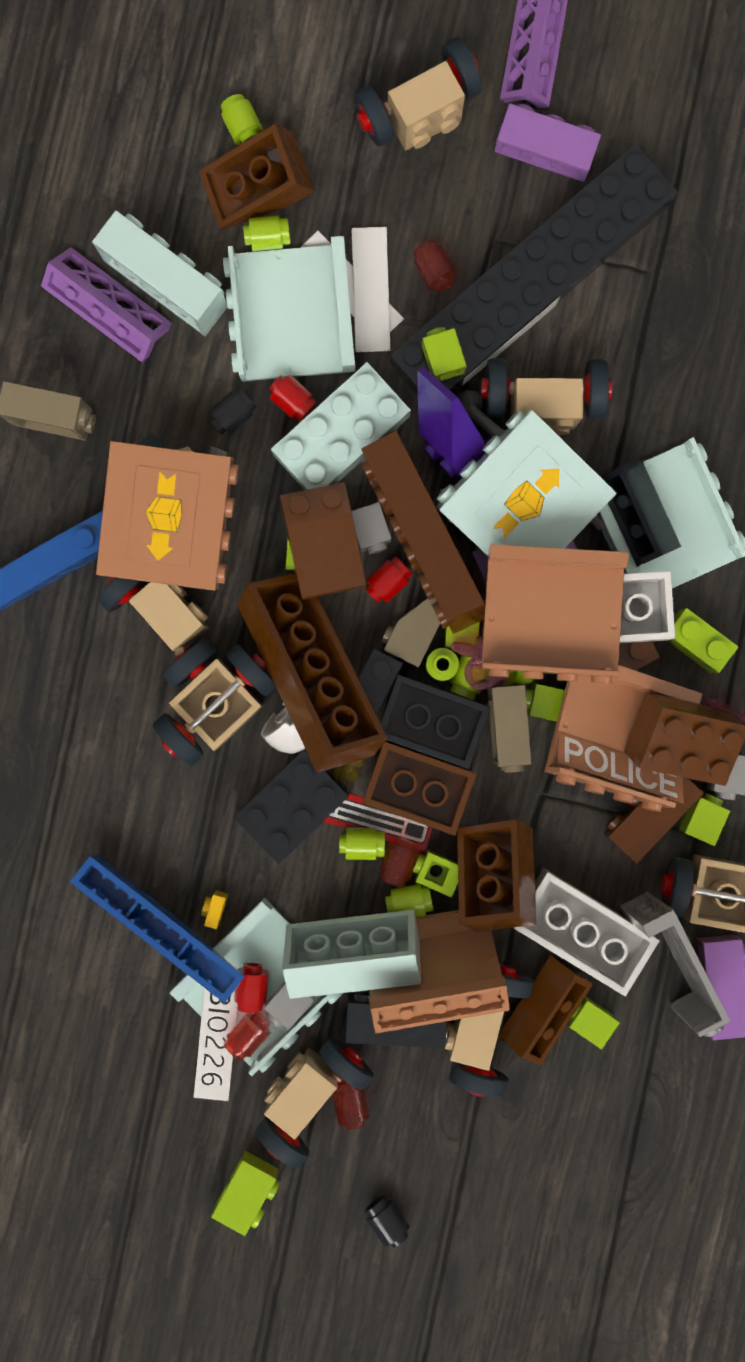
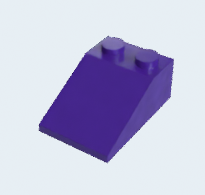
M422 366L417 370L419 434L426 443L422 448L433 462L438 459L441 461L439 463L440 467L450 478L456 475L461 480L460 472L472 460L477 462L486 453L483 450L486 444L458 397Z

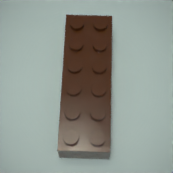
M397 431L361 448L365 457L360 462L373 489L379 486L374 491L386 516L393 514L388 519L400 544L407 542L403 549L414 572L418 570L422 572L417 577L428 600L436 599L437 602L431 605L442 628L444 629L449 626L454 635L484 620V601Z
M296 573L249 583L237 605L316 772L319 773L374 756L387 740V736L319 598L314 597L302 600Z

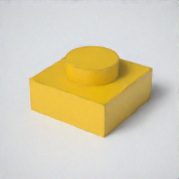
M216 890L212 898L206 897L201 916L206 917L204 926L213 929L218 928L228 893Z

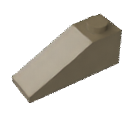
M427 598L401 618L395 628L390 625L388 626L381 640V643L386 645L384 652L416 668L419 667L440 625L431 605L437 602L435 598L431 600Z

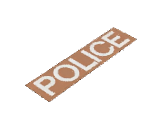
M558 732L559 764L684 804L683 777L640 769L625 753Z

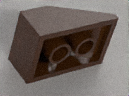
M273 124L199 170L216 221L221 230L247 222L249 218L261 217L289 207L315 192L295 133L277 124Z
M345 482L280 495L282 515L302 600L365 587L364 571Z

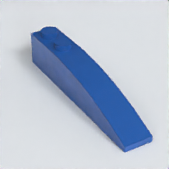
M103 511L59 534L0 569V611L97 559Z
M89 856L70 881L76 888L223 1003L228 1000L245 976L201 937L100 856Z

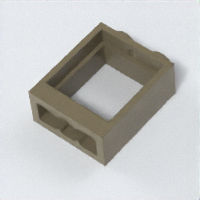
M3 381L0 394V417L12 426L87 441L88 433H93L96 415L93 414V409L81 397Z
M525 685L487 688L488 707H491L489 720L493 764L501 767V771L504 772L524 771L523 765L532 764Z

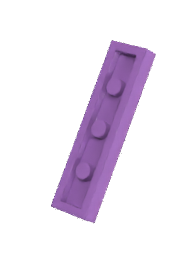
M568 0L517 1L500 99L505 103L527 100L538 109L549 107ZM534 11V21L525 30V20ZM528 42L530 44L528 53L519 61V52ZM523 74L522 89L513 91L514 82Z
M72 247L47 264L41 287L141 362L149 358L155 342L170 330L172 323ZM71 261L81 270H73L65 264ZM91 282L101 283L106 287V290L97 289ZM116 301L126 302L132 309L123 308ZM142 320L151 321L158 327L152 330Z

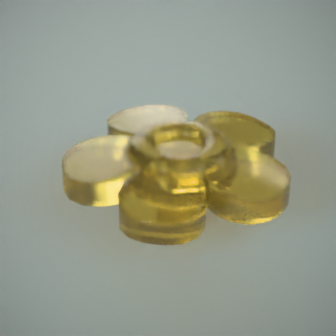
M364 759L339 766L334 771L335 778L339 781H344L346 778L349 781L358 780L360 772L357 768L363 766Z

